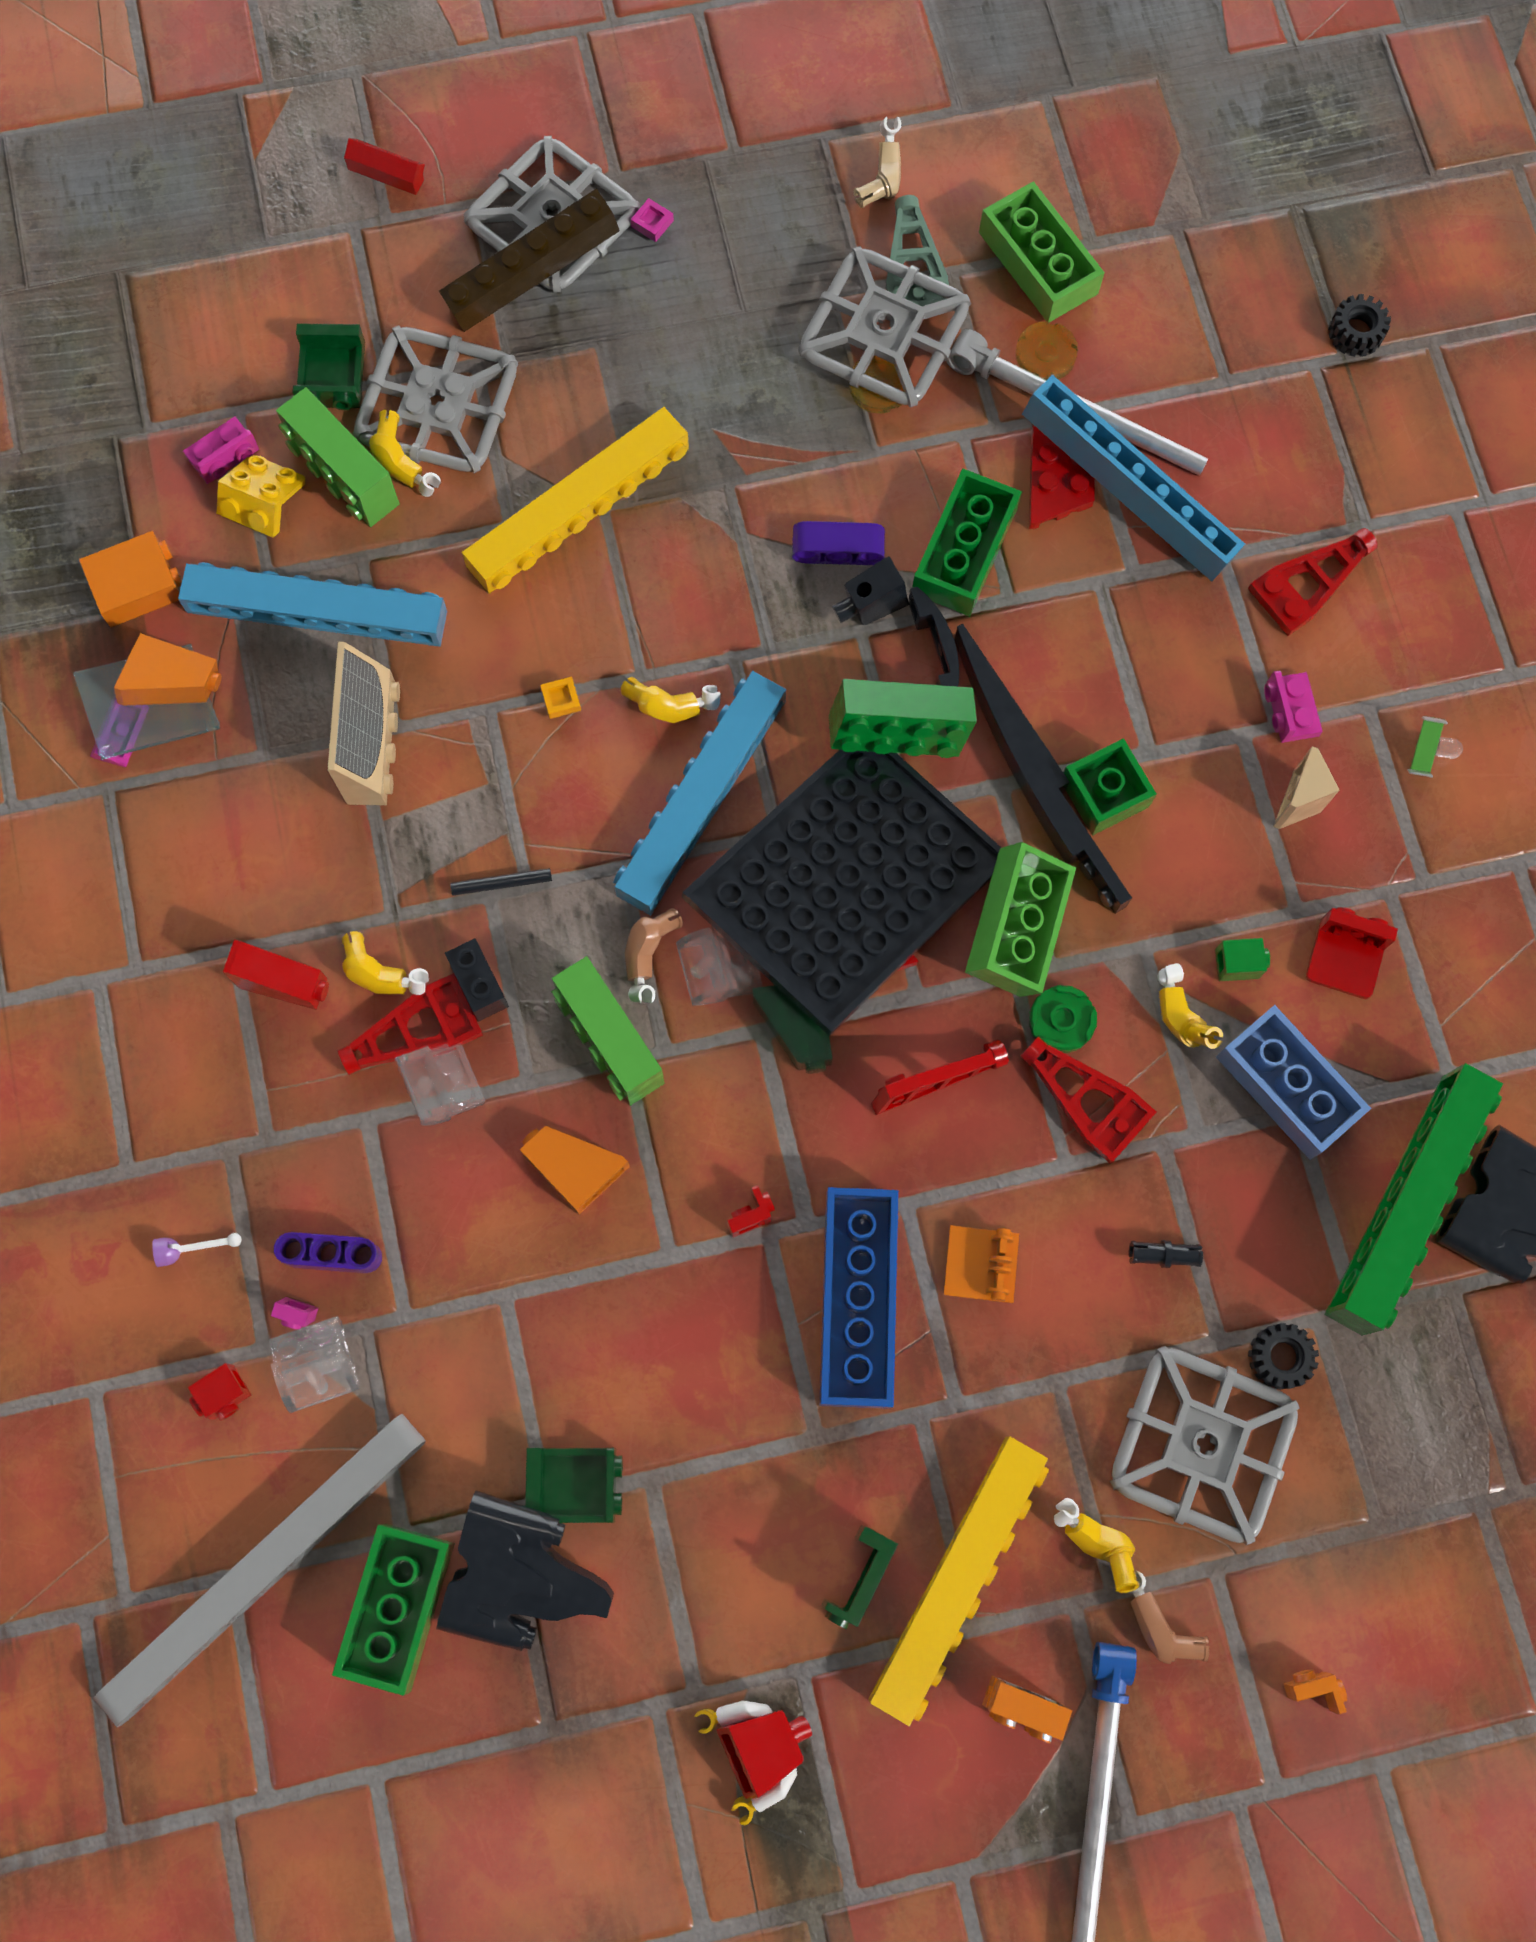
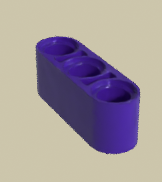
M798 522L793 526L792 558L796 562L806 564L875 565L885 558V528L875 523Z
M288 1232L279 1236L274 1244L276 1258L294 1268L371 1273L377 1270L382 1262L380 1248L369 1239L362 1237ZM299 1241L301 1245L299 1255L293 1259H288L286 1255L287 1247L292 1242ZM328 1244H334L336 1247L335 1257L330 1261L323 1262L321 1258L322 1249ZM370 1247L372 1253L370 1260L365 1264H358L356 1254L359 1249Z

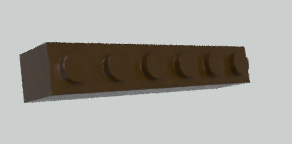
M596 188L439 290V293L465 332L618 233L620 230L614 214Z

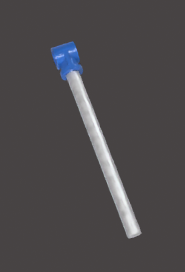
M1096 1642L1092 1658V1677L1094 1680H1097V1688L1092 1689L1091 1697L1099 1699L1072 1942H1095L1121 1704H1129V1695L1126 1694L1127 1685L1131 1686L1134 1682L1137 1664V1654L1134 1647Z

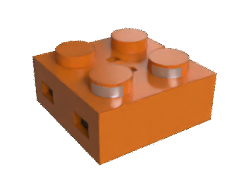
M993 1675L982 1705L990 1711L989 1717L993 1718L994 1721L1012 1729H1015L1016 1723L1025 1725L1024 1731L1028 1732L1030 1736L1047 1743H1051L1052 1737L1063 1741L1072 1714V1710L1062 1703Z

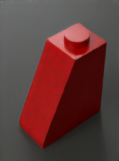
M235 939L223 969V973L239 989L317 1010L319 1002L325 1000L329 989V983L326 982L327 977L320 969Z

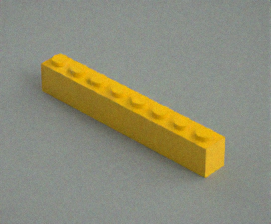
M665 407L661 408L465 549L462 555L466 567L489 594L495 589L504 588L517 573L530 569L539 557L546 552L555 551L562 544V541L572 533L577 534L581 532L590 520L597 515L606 514L615 502L622 497L626 498L632 495L645 480L655 478L667 464L680 460L689 449L688 432Z
M1010 1436L1005 1437L868 1698L872 1705L907 1726L911 1725L913 1719L919 1722L929 1703L924 1698L930 1686L937 1687L945 1673L946 1667L942 1663L948 1651L955 1653L963 1638L964 1633L959 1630L965 1618L971 1620L978 1610L981 1600L977 1598L981 1587L983 1584L989 1586L996 1575L998 1566L994 1565L1000 1551L1003 1553L1008 1551L1015 1537V1533L1011 1532L1017 1518L1023 1520L1031 1507L1032 1501L1028 1497L1033 1487L1040 1488L1048 1474L1049 1469L1045 1467L1048 1460L1047 1457Z

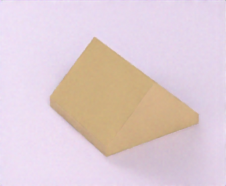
M1312 746L1294 769L1273 827L1281 829L1321 813L1340 791L1318 748Z

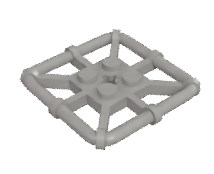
M544 136L543 140L535 143L508 170L504 168L498 174L499 178L464 213V222L476 235L499 252L510 244L483 223L516 222L524 230L511 242L513 243L553 217L547 215V209L553 211L557 208L559 213L581 199L583 196L580 193L590 183H596L618 200L606 201L614 215H622L616 221L620 231L582 255L563 275L560 276L559 270L539 283L548 289H552L553 293H557L572 284L597 258L601 259L607 254V248L631 225V218L640 209V203L631 194L604 175L602 168L597 164H590L564 143L552 139V136ZM545 152L546 174L531 188L518 177ZM553 152L582 173L572 184L568 185L554 174ZM507 188H512L523 196L512 207L487 208Z
M861 246L852 248V252L842 262L828 290L824 291L820 296V305L802 336L798 351L801 358H805L811 364L850 381L849 384L855 388L861 386L896 403L914 407L918 405V401L926 394L942 362L947 361L951 353L950 347L967 316L971 302L967 294H963L958 289L919 272V268L916 266H905L875 251L862 249ZM868 263L903 278L896 294L875 285ZM855 265L859 269L866 288V293L859 305L839 297ZM916 284L947 299L920 306L905 299L910 287ZM836 309L852 317L846 330L815 339L830 310ZM955 311L939 342L917 332L924 319ZM885 319L889 320L891 329L882 330L876 323H883ZM846 343L865 351L855 369L818 353L819 351ZM910 344L932 354L915 388L903 359ZM874 355L894 364L904 391L864 374Z
M398 325L392 328V332L385 340L373 374L368 376L366 382L368 388L355 421L353 436L360 443L370 447V437L377 433L379 421L368 425L379 393L400 397L402 401L396 412L400 416L398 426L404 424L420 429L416 441L412 445L399 442L404 454L415 463L423 461L457 471H472L476 473L481 470V466L486 461L499 423H502L506 416L504 409L516 378L518 362L512 354L509 355L501 350L462 341V337L456 335L447 337L411 327L401 328ZM407 340L448 350L442 369L421 364ZM398 344L413 368L407 386L385 380ZM460 353L497 363L470 377L453 372ZM502 377L492 406L486 407L470 403L475 389ZM439 395L444 399L443 402L438 401L436 405H432L430 398ZM466 415L487 420L475 454L472 453L460 432ZM431 432L452 437L465 459L425 449Z
M1163 1346L1156 1350L1157 1354L1150 1361L1134 1408H1129L1126 1416L1129 1418V1422L1113 1464V1479L1110 1481L1113 1490L1117 1489L1130 1500L1173 1517V1521L1178 1524L1188 1523L1228 1541L1244 1543L1246 1546L1254 1543L1255 1537L1263 1527L1277 1482L1283 1479L1285 1472L1282 1471V1467L1297 1425V1410L1300 1407L1296 1400L1292 1401L1285 1393L1237 1373V1369L1227 1366L1223 1368L1185 1351L1174 1348L1168 1349L1166 1346ZM1175 1363L1220 1381V1387L1213 1407L1191 1399ZM1163 1367L1180 1401L1173 1425L1147 1414ZM1232 1386L1279 1406L1248 1421L1224 1412ZM1283 1416L1268 1464L1243 1454L1251 1430ZM1143 1424L1169 1435L1161 1459L1126 1474ZM1208 1434L1211 1436L1210 1442L1215 1445V1449L1213 1451H1206L1204 1455L1200 1452L1197 1440L1198 1438L1203 1439ZM1239 1464L1264 1475L1249 1521H1247L1232 1488ZM1164 1468L1171 1469L1188 1477L1179 1503H1175L1131 1483ZM1199 1482L1221 1490L1237 1528L1190 1509Z

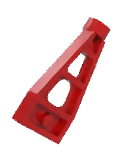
M1361 528L1349 538L1274 566L1251 582L1248 590L1286 635L1289 636L1316 616L1362 559L1377 549V540L1371 531ZM1330 556H1334L1343 566V569L1333 578H1329L1317 564ZM1308 572L1319 584V589L1310 599L1304 600L1289 583L1290 577Z
M452 973L426 985L423 994H413L348 1046L337 1050L346 1072L350 1075L370 1066L453 1050L483 1036V1033L455 974ZM430 1008L435 1012L440 1023V1032L433 1037L414 1038L408 1030L410 1018L420 1010ZM392 1027H399L404 1036L405 1044L402 1047L387 1052L379 1050L376 1043L377 1037ZM357 1050H359L362 1054V1057L359 1060L357 1059L354 1053Z
M1039 1036L1020 1056L1035 1069L1082 1139L1109 1164L1121 1154L1157 1113L1156 1110L1129 1087L1048 1045ZM1042 1052L1047 1055L1046 1059L1039 1061L1037 1058ZM1061 1068H1069L1084 1080L1083 1085L1074 1095L1067 1094L1055 1079L1056 1073ZM1089 1090H1098L1111 1097L1114 1102L1113 1109L1101 1122L1091 1121L1081 1107V1098Z
M997 1039L984 1044V1053L905 1078L904 1074H899L885 1081L886 1085L878 1089V1095L871 1102L875 1114H881L991 1068L997 1069L1007 1065L1009 1059L1004 1044Z

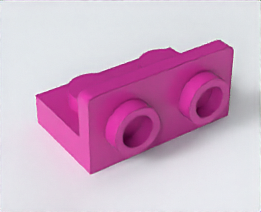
M234 416L183 450V453L208 484L214 479L223 477L229 469L247 457L253 456L259 450L253 434L246 430Z
M1274 671L1264 686L1266 701L1268 703L1271 702L1273 709L1272 725L1276 733L1279 732L1281 743L1319 737L1323 731L1307 672L1282 676L1281 671Z

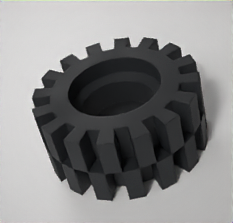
M1358 294L1356 300L1353 295L1349 296L1346 301L1343 300L1339 307H1337L1328 330H1331L1329 338H1335L1333 342L1335 348L1342 345L1340 352L1345 354L1347 349L1351 350L1350 356L1353 357L1356 356L1358 351L1360 352V357L1366 356L1368 351L1370 354L1375 352L1388 333L1391 316L1387 317L1389 313L1387 307L1382 310L1380 309L1383 302L1379 300L1376 304L1373 303L1374 297L1370 295L1367 300H1364V294ZM1359 319L1364 321L1369 326L1370 331L1359 332L1353 329L1349 324V320Z
M1280 1323L1267 1327L1257 1333V1338H1254L1250 1344L1253 1348L1248 1351V1357H1252V1362L1249 1364L1251 1369L1255 1368L1257 1373L1254 1375L1258 1380L1263 1379L1265 1381L1263 1384L1270 1387L1273 1386L1279 1390L1302 1386L1306 1383V1380L1311 1379L1314 1376L1312 1371L1318 1368L1319 1363L1315 1362V1357L1319 1356L1318 1350L1314 1351L1312 1345L1316 1343L1313 1338L1308 1339L1306 1336L1308 1332L1306 1330L1297 1329L1298 1326L1294 1324L1286 1325V1323ZM1277 1343H1286L1295 1351L1296 1362L1287 1371L1278 1369L1271 1360V1350Z

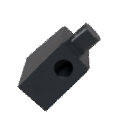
M890 556L846 582L844 586L848 598L833 605L832 608L840 623L857 615L862 625H868L908 606L905 582Z

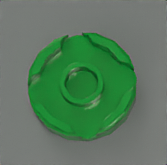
M1057 985L1045 990L1036 997L1029 1011V1027L1035 1039L1039 1036L1048 1045L1063 1053H1070L1081 1049L1092 1038L1097 1027V1012L1089 997L1083 991L1072 986Z

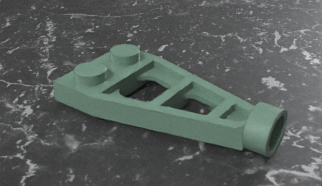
M914 195L899 197L895 201L897 218L890 259L904 264L905 261L923 260L929 270L930 277L949 285L948 275L920 210L919 199ZM919 233L923 248L903 249V234ZM888 272L886 290L896 294L903 278ZM916 284L910 287L905 299L920 306L947 299Z

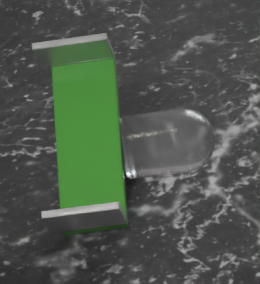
M1422 716L1424 720L1411 767L1407 771L1410 774L1433 778L1430 772L1434 757L1457 758L1463 752V745L1457 739L1441 737L1443 725L1448 724L1445 719Z

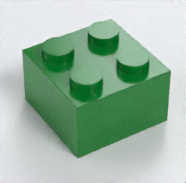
M1124 738L1066 766L1063 772L1070 782L1066 792L1092 836L1149 808L1157 795Z

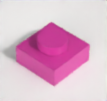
M648 198L631 218V227L657 242L674 221L673 213Z
M285 1297L275 1302L271 1316L281 1319L280 1323L283 1326L301 1329L315 1321L319 1308Z

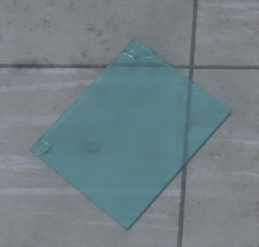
M191 644L180 646L193 651ZM127 660L73 672L101 760L220 729V721L217 719L210 697L207 702L118 704L114 686Z

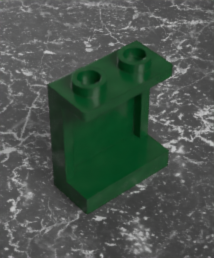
M297 324L296 336L300 344L297 385L293 386V395L295 396L307 387L326 408H336L338 410L360 408L365 354V339L360 324Z
M527 1448L525 1506L559 1518V1523H615V1515H622V1493H616V1478H622L623 1456L616 1455V1448Z
M863 1525L860 1526L855 1539L872 1547L873 1551L846 1606L842 1608L827 1599H824L822 1607L827 1610L825 1617L846 1630L850 1623L856 1627L859 1626L898 1546V1543Z

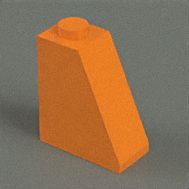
M140 633L114 686L117 703L124 706L207 702L211 691L216 692L218 690L222 675L218 673L217 659Z
M544 1126L540 1131L537 1128L532 1130L523 1139L522 1143L524 1146L520 1149L523 1156L579 1215L630 1168L628 1161L623 1156L548 1126Z

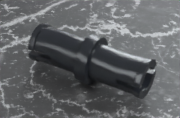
M1161 1240L1160 1243L1131 1241L1129 1244L1128 1256L1132 1257L1129 1259L1130 1264H1160L1161 1268H1170L1171 1265L1201 1267L1203 1263V1251H1199L1202 1250L1201 1244H1172L1170 1240Z

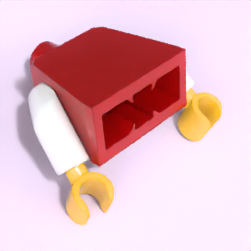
M739 1701L718 1707L716 1712L711 1709H703L697 1712L695 1717L705 1714L711 1720L709 1728L698 1730L702 1734L714 1730L717 1724L723 1726L716 1729L743 1793V1796L734 1801L731 1811L736 1810L740 1806L746 1807L749 1814L740 1818L739 1824L747 1825L751 1822L754 1811L762 1812L786 1797L797 1776L796 1768L804 1761L798 1743L811 1737L812 1730L807 1719L802 1715L788 1722L782 1710L772 1711L767 1704Z

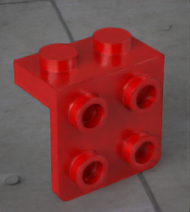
M1331 908L1320 921L1306 972L1307 980L1358 998H1370L1374 992L1384 950L1396 940L1398 928L1389 926L1387 921L1380 918L1367 919L1358 916L1355 911L1348 908Z

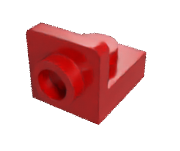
M758 1185L751 1188L757 1208L752 1209L750 1205L739 1208L731 1213L733 1218L727 1220V1225L733 1238L771 1222L770 1212L775 1211L773 1202L767 1191L761 1193Z

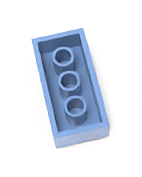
M1276 1005L1271 1007L1216 1056L1222 1065L1309 1159L1321 1154L1371 1109Z

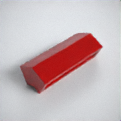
M348 138L344 156L348 170L417 195L424 182L423 171L425 164L359 139Z

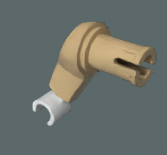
M887 116L880 124V132L885 137V142L879 143L878 175L876 180L855 188L853 191L854 196H860L855 199L860 208L882 197L891 200L899 191L901 179L899 142H894V135L901 128L899 117H896L894 120V130L888 128Z

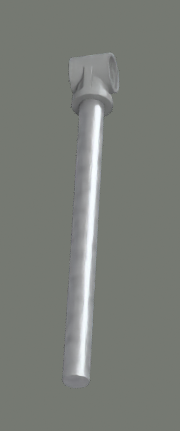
M971 329L961 331L947 359L948 365L960 374L970 375L975 370L981 373V377L986 380L991 374L1032 395L1046 381L1000 358V350L997 348H993V350L987 348L986 339ZM1078 396L1129 442L1200 476L1208 458Z

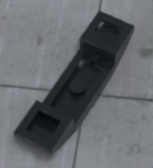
M913 587L910 589L908 602L916 629L930 628L944 674L938 675L936 685L958 687L959 660L951 630L934 602L921 589Z

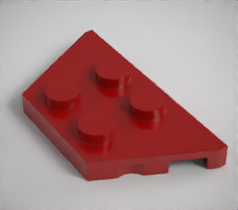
M1032 424L1029 529L1034 530L1039 528L1041 523L1055 518L1057 521L1067 517L1072 512H1081L1091 508L1095 500V478Z

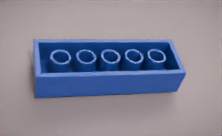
M828 1187L819 1406L883 1409L894 1407L899 1190Z

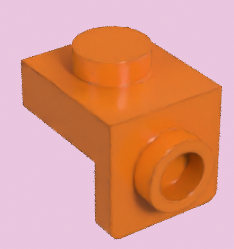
M1314 1669L1304 1670L1292 1674L1293 1681L1283 1683L1287 1698L1298 1702L1325 1695L1331 1712L1336 1714L1346 1713L1344 1702H1347V1693L1342 1681L1336 1679L1334 1674L1328 1672L1315 1674Z

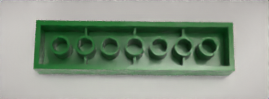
M1467 1063L1441 1077L1324 1314L1325 1316L1361 1336L1383 1331L1384 1328L1389 1329L1398 1314L1395 1306L1399 1298H1403L1412 1286L1413 1279L1410 1278V1275L1415 1265L1419 1266L1427 1255L1428 1248L1425 1244L1430 1234L1434 1235L1443 1222V1217L1440 1216V1213L1445 1204L1451 1203L1458 1191V1186L1454 1184L1459 1174H1464L1472 1162L1473 1156L1469 1153L1474 1143L1478 1144L1487 1131L1488 1127L1484 1124L1489 1113L1493 1114L1502 1100L1499 1092L1504 1083Z

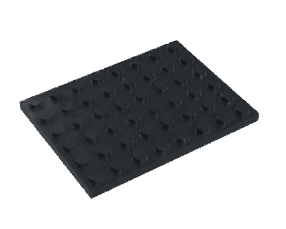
M839 750L682 892V898L830 1036L992 878L998 853L1002 847L897 753L877 754L871 751L845 752Z

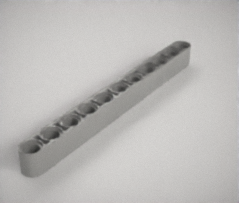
M400 1414L386 1425L94 1696L93 1699L117 1728L127 1722L425 1444L426 1440L403 1414Z

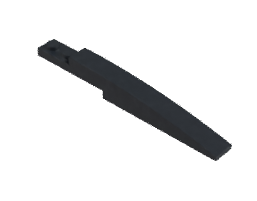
M964 624L957 626L954 641L966 674L991 732L1020 789L1065 863L1072 864L1079 860V867L1083 875L1088 880L1092 879L1099 889L1097 893L1101 902L1107 908L1111 907L1115 914L1127 907L1132 897L1063 796L1070 783Z

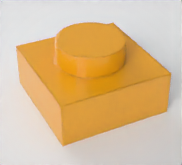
M572 676L540 685L550 719L581 711Z

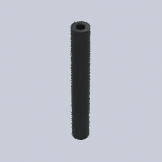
M547 868L452 882L450 885L452 896L550 882L552 881L551 869Z

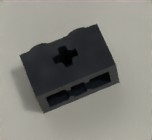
M476 938L445 952L478 1021L509 1007Z

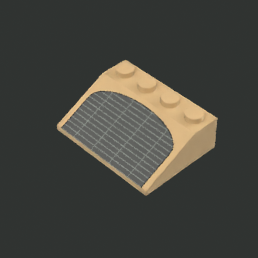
M338 642L328 772L348 805H387V795L393 793L394 785L393 775L389 774L390 763H395L396 758L395 744L391 743L392 732H397L398 715L394 712V702H399L400 684L395 682L390 669L346 642Z

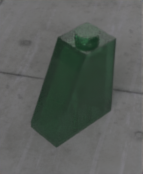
M775 985L752 988L754 1006L797 1070L805 1069L806 1073L812 1074L823 1072L826 1070V1066H831L833 1057L828 1034Z

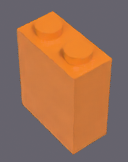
M153 531L79 559L100 614L110 628L179 601V587H181L182 578L176 567H170L168 560L172 559L173 556L166 541L159 542Z

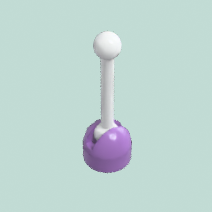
M232 1233L228 1238L181 1246L172 1238L153 1239L154 1261L157 1267L168 1266L175 1263L182 1252L223 1245L237 1247L242 1239L239 1234Z

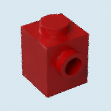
M224 1363L188 1387L192 1394L189 1402L197 1415L200 1417L204 1415L208 1419L219 1418L220 1421L235 1414L239 1410L237 1405L252 1396L236 1367L228 1363Z

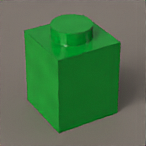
M1263 938L1222 940L1215 949L1219 982L1259 979L1267 971V968L1270 967V952L1268 948H1264Z

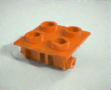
M950 1225L943 1295L1014 1303L1020 1233H1013L1010 1229L997 1228L996 1231Z

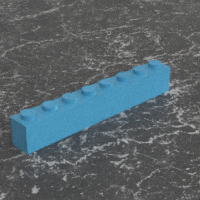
M1053 374L1033 393L1022 415L1210 581H1213L1243 548L1245 543Z
M205 562L198 563V565L186 563L178 597L185 611L192 614L441 647L447 616V609L443 598L430 592H423L421 595L412 594L399 588L382 590L368 584L352 586L332 579L322 582L311 580L302 575H295L292 578L280 576L271 571L255 573L248 572L241 567H231L230 569L217 568Z
M754 671L751 672L747 680L744 678L740 680L733 694L735 699L730 706L726 704L722 708L717 718L719 724L714 732L708 731L700 744L702 750L696 759L692 757L688 761L683 771L684 779L679 786L674 784L666 797L668 804L662 813L657 811L648 826L650 832L645 840L640 838L631 852V856H633L631 862L627 867L622 866L614 878L613 883L616 884V896L650 916L786 702L785 688Z

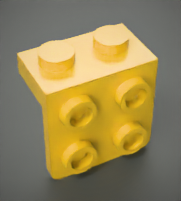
M253 455L247 457L218 481L216 514L274 538L280 532L281 506L305 485V476L296 473L293 469L270 462L262 456Z

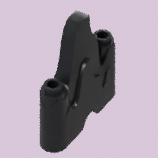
M1497 1125L1487 1136L1470 1169V1174L1476 1182L1477 1188L1475 1193L1467 1195L1465 1198H1458L1453 1202L1438 1231L1436 1242L1512 1283L1518 1281L1522 1284L1528 1279L1533 1268L1532 1265L1528 1264L1526 1257L1536 1258V1147L1503 1126Z
M476 1490L468 1508L458 1545V1552L464 1557L468 1567L457 1569L452 1581L449 1582L436 1630L523 1651L524 1648L531 1650L537 1627L531 1626V1621L522 1618L520 1615L548 1621H559L577 1615H594L607 1618L614 1592L606 1581L564 1558L552 1547V1545L560 1546L566 1524L559 1523V1518Z

